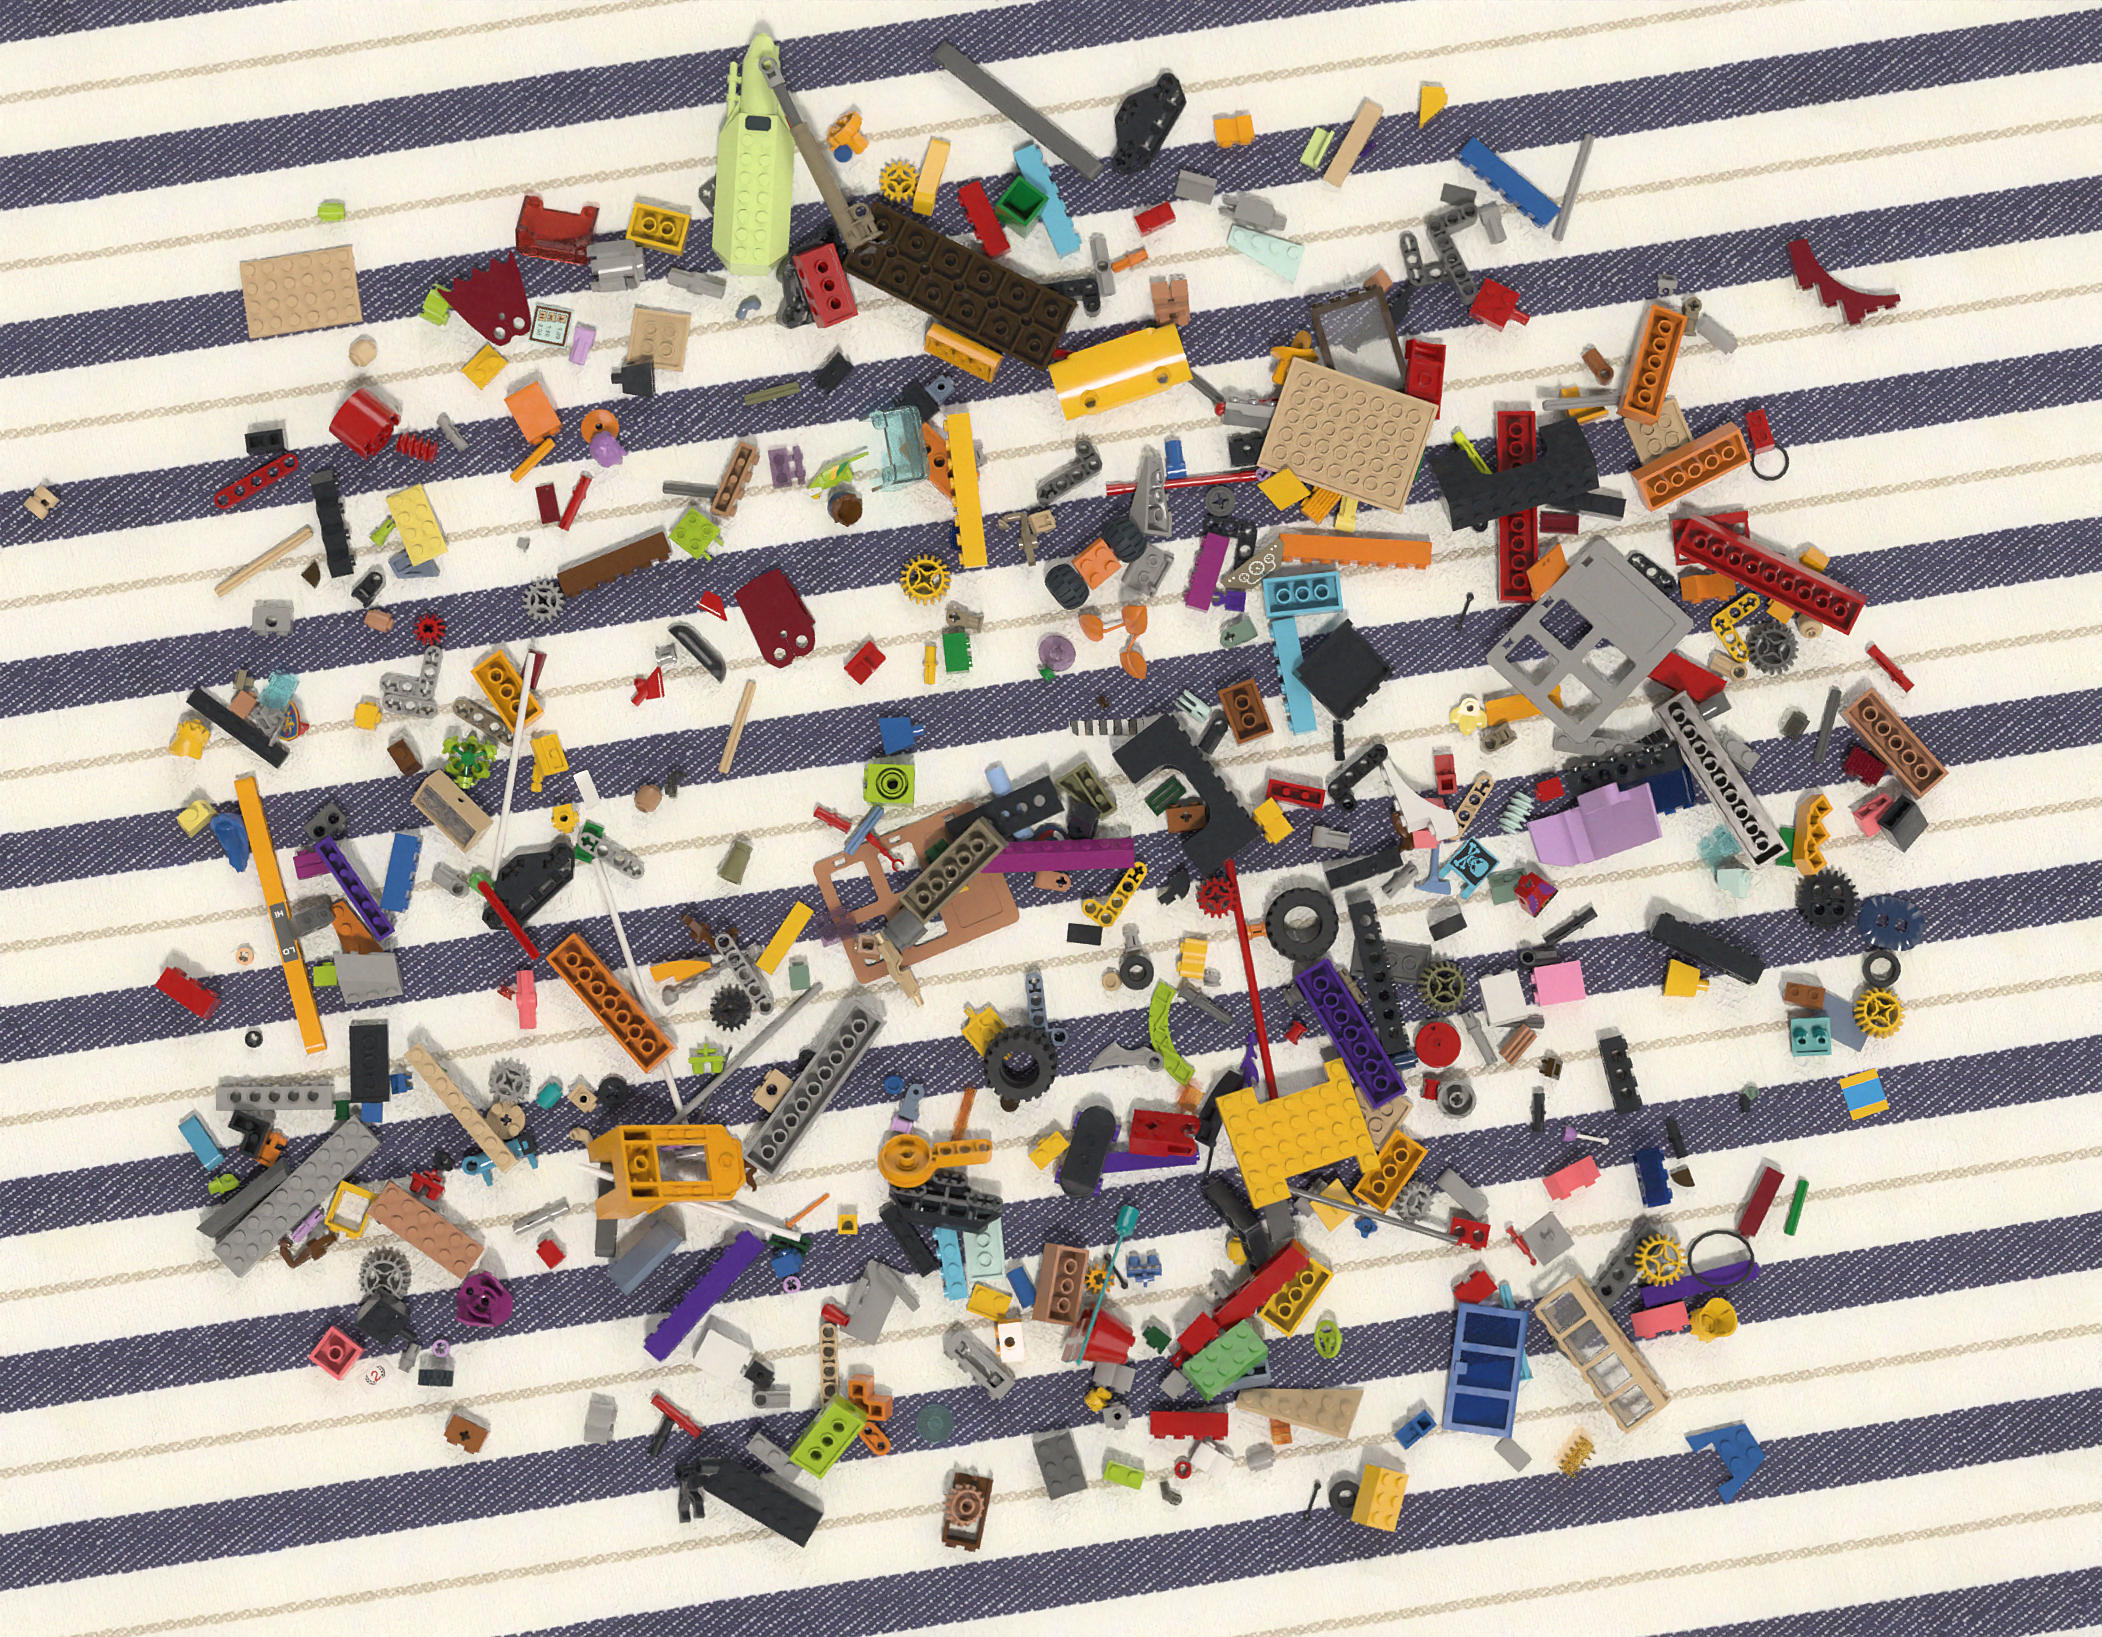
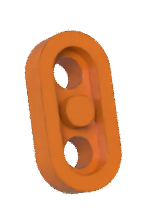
M866 1421L865 1426L858 1433L860 1438L876 1455L882 1456L887 1454L891 1448L889 1439L873 1422ZM865 1428H871L872 1433L870 1435L865 1434ZM879 1442H883L885 1444L884 1449L878 1448L877 1445Z

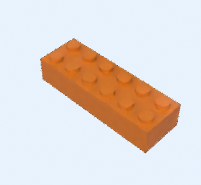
M1652 304L1645 310L1617 407V415L1650 427L1659 420L1687 322V316Z
M1730 421L1631 472L1630 475L1642 505L1652 512L1752 460L1740 428Z

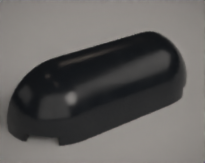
M675 625L668 629V632L720 684L724 682L727 672L724 660L695 630L686 625Z

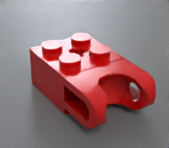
M1134 1109L1129 1137V1153L1168 1157V1155L1193 1156L1197 1149L1196 1142L1193 1138L1185 1135L1196 1134L1200 1128V1120L1194 1115Z

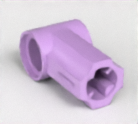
M579 325L576 327L573 337L574 344L568 359L569 362L585 366L590 347L593 346L596 338L595 330Z

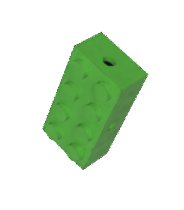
M1242 1320L1183 1364V1374L1208 1402L1268 1357V1347L1247 1322Z

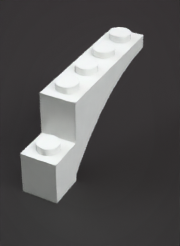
M1390 759L1382 761L1383 769L1380 770L1381 776L1389 784L1387 785L1388 793L1390 796L1393 795L1395 799L1393 800L1396 812L1400 811L1402 827L1406 826L1408 833L1428 827L1430 835H1434L1437 842L1459 835L1458 823L1452 809H1442L1417 795L1400 778Z

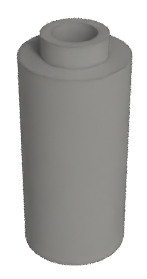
M1709 316L1697 330L1700 335L1726 355L1728 352L1732 354L1739 346L1736 343L1738 339Z

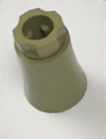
M736 841L717 875L733 884L741 885L753 848Z

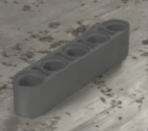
M600 1163L601 1170L614 1174L612 1163ZM599 1177L598 1198L616 1189L615 1182ZM618 1219L596 1220L595 1257L615 1258Z

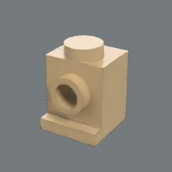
M581 1083L567 1097L584 1113L588 1111L591 1113L598 1106L596 1102L599 1099ZM582 1096L587 1097V1101L585 1103H582L580 1101V1098Z

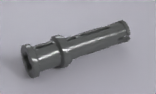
M1187 982L1177 995V997H1182L1191 1003L1192 1007L1197 1006L1226 1027L1233 1018V1016L1203 997L1201 991L1197 992L1191 988Z

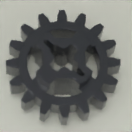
M729 990L726 996L722 992V998L715 997L717 1003L711 1004L714 1010L710 1011V1014L715 1015L711 1020L712 1022L718 1021L716 1027L719 1028L722 1025L724 1032L727 1028L730 1029L731 1033H733L734 1028L740 1031V1025L747 1026L745 1020L751 1019L747 1015V1013L752 1012V1009L747 1008L750 1002H744L746 997L744 995L739 997V992L737 991L732 995V992ZM734 999L738 1000L743 1007H737L734 1004ZM726 1000V1005L723 1008H719L720 1004ZM730 1006H732V1009L737 1010L731 1017L728 1013H725L726 1010H729ZM739 1015H743L741 1020L735 1023V1019ZM719 1016H725L728 1024L722 1022Z

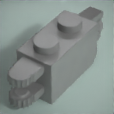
M1240 196L1238 201L1223 198L1225 205L1235 207L1236 210L1232 212L1220 209L1219 214L1232 218L1236 225L1254 227L1255 231L1261 233L1269 232L1270 229L1285 230L1287 219L1276 214L1273 205Z

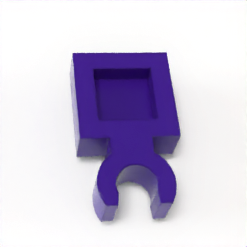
M1227 591V596H1224L1221 592H1214L1213 596L1220 597V602H1213L1212 606L1220 607L1226 605V611L1244 613L1245 592Z

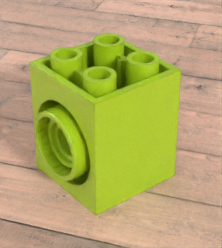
M868 764V768H864V780L867 782V787L863 788L864 801L867 802L868 806L914 807L915 766ZM891 782L898 783L897 788L893 790L889 789L888 785Z

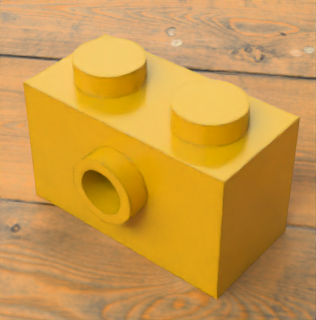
M1056 1131L1048 1139L1043 1137L1036 1144L1038 1148L1028 1157L1042 1171L1066 1150L1070 1144Z

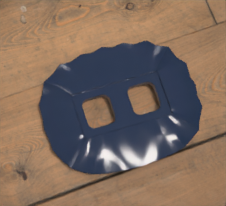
M1876 896L1870 898L1863 905L1858 926L1861 936L1867 942L1889 950L1907 951L1913 949L1920 942L1925 921L1922 911L1915 904L1890 896ZM1879 914L1888 916L1886 928L1876 925ZM1897 919L1907 921L1904 933L1895 930Z

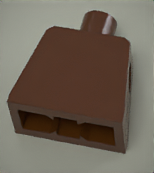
M405 738L387 748L392 759L407 778L424 768Z

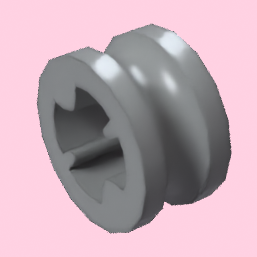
M1204 976V979H1206L1204 986L1221 987L1219 983L1220 976Z

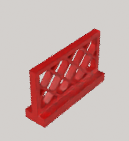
M1748 511L1702 516L1731 531L1737 523H1744V532L1741 536L1745 535L1746 538L1750 539ZM1690 518L1669 521L1674 551L1679 543L1677 531H1684ZM1674 552L1676 566L1697 564V562L1691 559L1680 562L1679 553Z

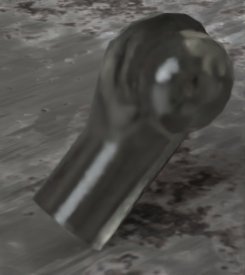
M1168 1480L1159 1482L1164 1501L1174 1506L1182 1503V1496L1170 1490Z

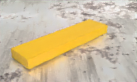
M798 901L755 965L772 976L814 911Z

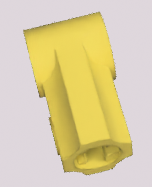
M1342 496L1340 511L1337 513L1334 529L1353 533L1358 500Z

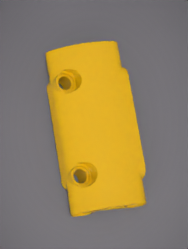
M1175 323L1157 329L1147 328L1072 353L1067 359L1048 365L1066 421L1084 415H1096L1168 391L1176 384L1193 380ZM1161 378H1168L1167 382L1159 383ZM1089 402H1095L1093 407H1087Z

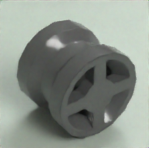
M1296 984L1291 985V988L1288 990L1284 989L1281 991L1290 1008L1296 1002L1304 1001Z

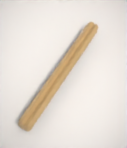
M309 527L304 528L214 589L218 597L224 596L311 538L313 532Z

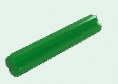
M1798 1181L1784 1231L1786 1235L1794 1236L1809 1187L1808 1181Z

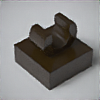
M1550 1057L1548 1060H1541L1547 1066L1546 1070H1539V1072L1544 1074L1545 1077L1559 1080L1563 1061Z

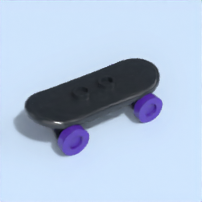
M1091 1106L1083 1112L1077 1111L1072 1129H1075L1064 1164L1059 1165L1054 1183L1059 1184L1062 1191L1072 1198L1082 1199L1090 1196L1092 1193V1196L1099 1197L1104 1179L1100 1178L1111 1143H1117L1122 1128L1121 1124L1116 1123V1119L1109 1109L1103 1106Z

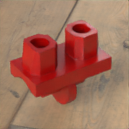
M436 1168L432 1172L424 1171L423 1175L429 1178L416 1172L411 1176L412 1182L409 1189L418 1195L424 1186L429 1189L426 1197L436 1202L440 1195L443 1196L446 1192L445 1187L434 1182L441 1183L443 1179L437 1176L439 1170Z

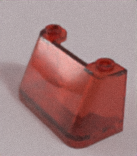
M525 195L515 228L516 250L526 256L587 265L591 260V257H587V246L594 245L600 208L585 206L581 209L580 214L544 208V203L539 197Z

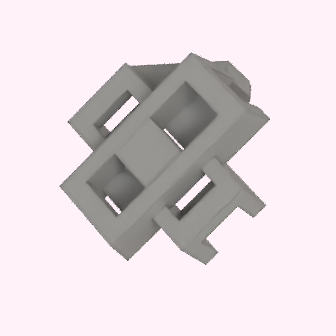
M255 707L250 712L252 714L250 719L256 720V728H261L267 738H270L271 734L274 733L269 743V746L273 747L280 737L286 718L279 708Z

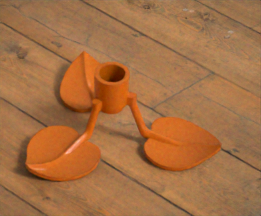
M1146 605L1125 606L1121 612L1124 622L1108 629H1103L1102 620L1095 615L1082 614L1078 617L1083 633L1094 642L1101 641L1104 637L1103 633H1108L1125 626L1129 634H1134L1126 649L1127 652L1120 654V662L1124 670L1131 676L1138 679L1146 678L1147 666L1145 659L1140 653L1131 651V647L1137 637L1147 630L1148 616Z

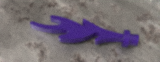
M1248 1032V1038H1246V1042H1249L1247 1055L1239 1067L1240 1069L1246 1067L1242 1075L1246 1078L1241 1090L1245 1083L1248 1084V1088L1252 1087V1077L1259 1083L1258 1070L1251 1060V1057H1254L1256 1060L1258 1059L1253 1046V1042H1257V1038H1255L1256 1032Z

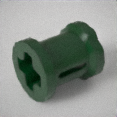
M351 1100L333 1101V1104L336 1106L334 1120H349L351 1118L349 1116Z

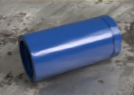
M1021 1266L1005 1274L1022 1309L1034 1304L1036 1291L1024 1267Z

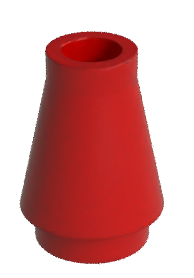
M834 1303L825 1304L821 1311V1316L825 1321L846 1327L851 1319Z

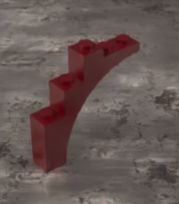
M1807 238L1788 242L1786 245L1796 290L1809 291L1814 289L1813 286H1815L1820 308L1825 306L1827 309L1834 308L1839 303L1844 325L1862 324L1861 321L1866 318L1865 312H1867V315L1877 313L1878 309L1892 310L1897 308L1896 305L1901 302L1900 294L1885 296L1869 295L1854 291L1840 284L1819 265L1811 251Z

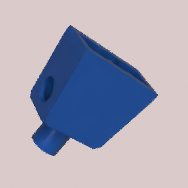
M909 717L878 719L886 756L915 746L914 737L925 735L923 724L911 726Z

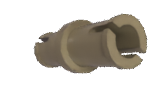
M1345 967L1337 972L1356 1005L1358 1006L1360 1003H1363L1367 998L1358 988L1357 981H1353Z

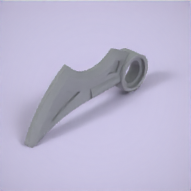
M1113 1042L1098 1054L1091 1063L1089 1070L1092 1071L1110 1065L1146 1066L1151 1072H1159L1164 1068L1165 1061L1163 1056L1145 1046L1138 1050L1130 1051L1121 1048L1116 1042ZM1158 1057L1160 1064L1155 1068L1151 1067L1149 1064L1150 1059Z

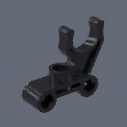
M716 1457L696 1458L694 1463L677 1464L675 1466V1479L681 1482L677 1506L680 1523L691 1522L690 1503L693 1507V1518H705L704 1500L699 1494L698 1489L707 1486L706 1477L718 1473L719 1461Z

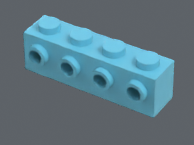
M936 1227L932 1231L934 1240H938L939 1248H936L937 1258L942 1259L943 1267H939L941 1279L945 1278L946 1286H943L945 1298L949 1297V1301L968 1298L957 1231Z

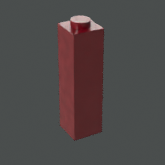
M1769 1166L1764 1167L1735 1227L1739 1231L1738 1235L1746 1239L1756 1237L1785 1174Z

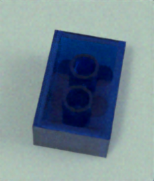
M1659 1146L1631 1152L1643 1208L1671 1204L1673 1193L1672 1189L1667 1186L1666 1180H1669L1667 1169L1663 1168L1662 1161H1665L1663 1150H1660Z

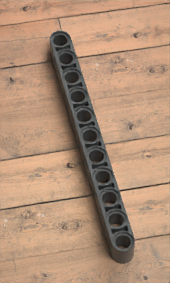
M943 41L932 54V58L1088 181L1092 182L1104 168L1096 158L947 42Z

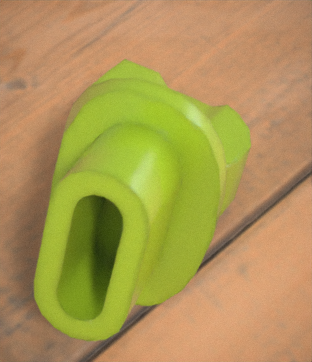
M225 1174L219 1179L217 1176L214 1177V1181L207 1183L212 1195L217 1192L220 1194L225 1193V1191L239 1186V1182L232 1174Z

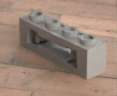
M960 1330L943 1346L945 1349L943 1353L951 1361L955 1358L960 1363L958 1367L965 1374L969 1371L974 1376L972 1380L979 1387L984 1385L988 1389L986 1393L993 1400L996 1398L1001 1400L1016 1383ZM962 1341L972 1349L970 1352L993 1373L996 1371L1004 1379L1002 1382L994 1375L990 1381L997 1386L996 1388L987 1382L988 1378L966 1358H961L955 1352L957 1349L964 1355L968 1351L961 1344Z

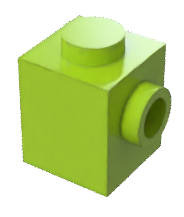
M334 962L322 963L320 967H313L315 987L340 986Z

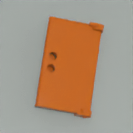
M1560 543L1527 570L1533 591L1531 595L1535 601H1538L1570 569L1569 564L1566 563Z

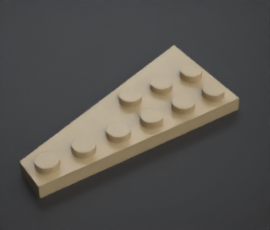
M1246 1388L1240 1390L1235 1408L1347 1440L1362 1401L1364 1390Z

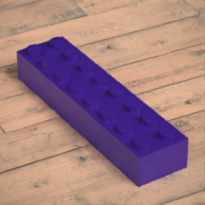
M1326 958L1295 976L1293 979L1294 983L1338 1056L1342 1057L1347 1071L1372 1112L1405 1094L1408 1089L1330 960Z
M741 1230L734 1238L736 1240L733 1246L728 1245L721 1254L724 1256L720 1260H715L709 1266L711 1271L707 1275L702 1274L695 1282L697 1284L695 1289H689L682 1297L685 1300L681 1304H676L669 1311L671 1316L668 1319L663 1318L656 1326L658 1328L656 1333L652 1332L644 1339L643 1342L646 1344L643 1348L660 1363L666 1360L767 1246L753 1232Z

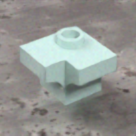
M1739 868L1717 870L1718 889L1729 890L1732 898H1747V890L1751 889L1750 870Z

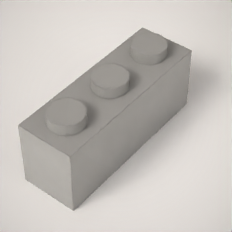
M759 1431L746 1446V1449L791 1483L795 1481L803 1468L789 1460L787 1452Z

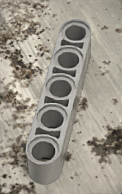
M726 932L718 933L715 937V945L757 1011L761 1015H770L774 1010V1003L732 937ZM720 937H727L729 939L727 946H720L718 944ZM731 953L739 955L737 962L732 963L729 961L728 957ZM742 969H747L750 975L748 978L743 979L739 976V972ZM753 985L760 987V992L756 995L749 992L750 987ZM763 1001H767L771 1004L769 1010L763 1011L760 1009V1004Z

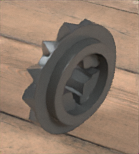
M1214 487L1206 495L1205 506L1209 513L1215 516L1224 517L1231 513L1235 507V496L1226 487ZM1218 494L1222 500H1227L1223 503V509H1221L1219 504H1212L1217 501Z

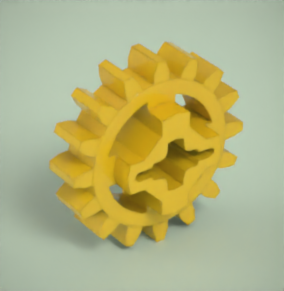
M899 161L896 166L892 162L891 168L885 166L886 173H880L884 178L879 179V184H883L880 190L885 191V198L890 195L891 202L895 198L898 203L901 202V199L908 202V196L914 198L913 191L916 192V186L919 180L915 179L919 178V174H914L915 167L909 169V163L902 166V162ZM903 172H907L911 178L906 177ZM898 179H902L901 185H897ZM888 186L893 187L896 193L892 192ZM910 188L907 192L903 193L905 189Z

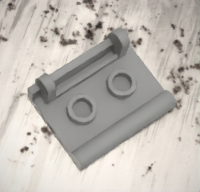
M1147 543L1144 554L1138 560L1131 562L1121 581L1153 598L1170 566L1173 564L1175 557Z

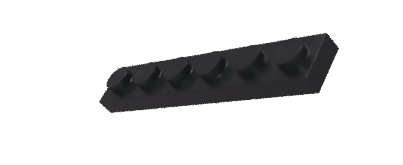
M196 687L186 700V703L278 770L290 755L276 744L273 747L269 746L270 739L200 688Z

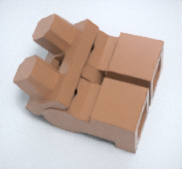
M1187 279L1170 281V288H1168V282L1150 283L1156 325H1160V327L1172 323H1178L1180 326L1187 325L1190 322Z

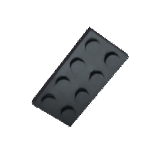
M389 1025L349 1026L351 1103L391 1102Z

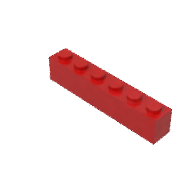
M1293 1237L1212 1310L1211 1319L1225 1332H1228L1242 1320L1250 1318L1259 1306H1264L1268 1302L1269 1297L1273 1293L1277 1294L1282 1289L1284 1283L1292 1281L1300 1269L1303 1270L1309 1265L1310 1252Z

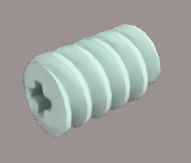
M1515 792L1514 795L1517 799H1511L1513 805L1507 806L1509 812H1503L1505 818L1499 819L1502 825L1498 826L1518 836L1519 833L1515 829L1523 828L1519 822H1526L1523 815L1530 816L1527 809H1534L1531 802L1535 801L1520 792Z

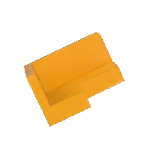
M1578 386L1566 390L1562 388L1559 391L1560 399L1581 397ZM1604 406L1564 409L1567 419L1575 417L1579 426L1605 418L1609 414L1608 409L1605 410Z

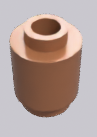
M376 609L369 610L365 618V624L368 627L385 633L388 630H392L395 622L391 614Z

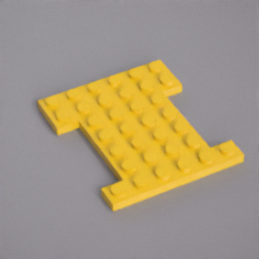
M1342 1057L1322 1064L1329 1082L1262 1104H1258L1253 1087L1215 1099L1253 1209L1290 1198L1291 1194L1285 1180L1286 1178L1355 1156L1362 1174L1381 1167Z

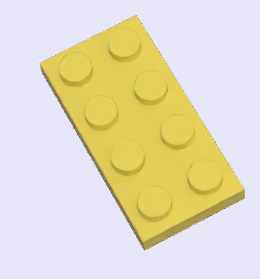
M421 484L386 498L413 566L449 552Z

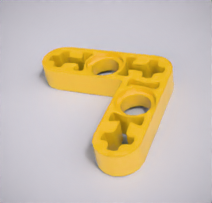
M1754 593L1746 594L1715 615L1710 621L1711 629L1731 658L1738 664H1743L1749 660L1748 654H1750V651L1747 650V646L1732 625L1759 606V597ZM1747 598H1749L1750 600L1754 599V607H1752V605L1747 606L1745 608L1747 612L1744 613V609L1742 606L1747 603ZM1731 608L1739 609L1740 616L1738 618L1731 617ZM1715 619L1723 620L1722 627L1724 629L1728 627L1730 630L1721 635L1720 632L1723 630L1720 626H1715ZM1727 634L1735 636L1734 644L1726 643L1725 636ZM1738 643L1741 645L1737 647L1739 651H1744L1746 653L1744 655V660L1743 658H1737V655L1739 653L1736 649H1734L1733 651L1731 650V648L1735 647Z

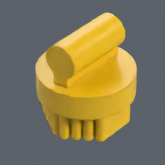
M1099 1387L1098 1390L1093 1388L1084 1399L1089 1408L1096 1413L1107 1406L1105 1400L1111 1399L1112 1394L1103 1387Z

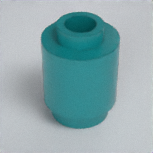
M555 1081L552 1084L548 1082L538 1093L535 1101L547 1111L549 1107L552 1108L562 1097L563 1093L561 1091L563 1088Z

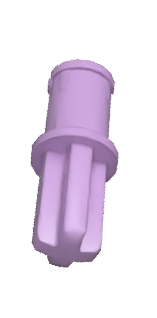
M315 1208L290 1235L291 1239L299 1243L310 1231H313L315 1225L325 1216Z

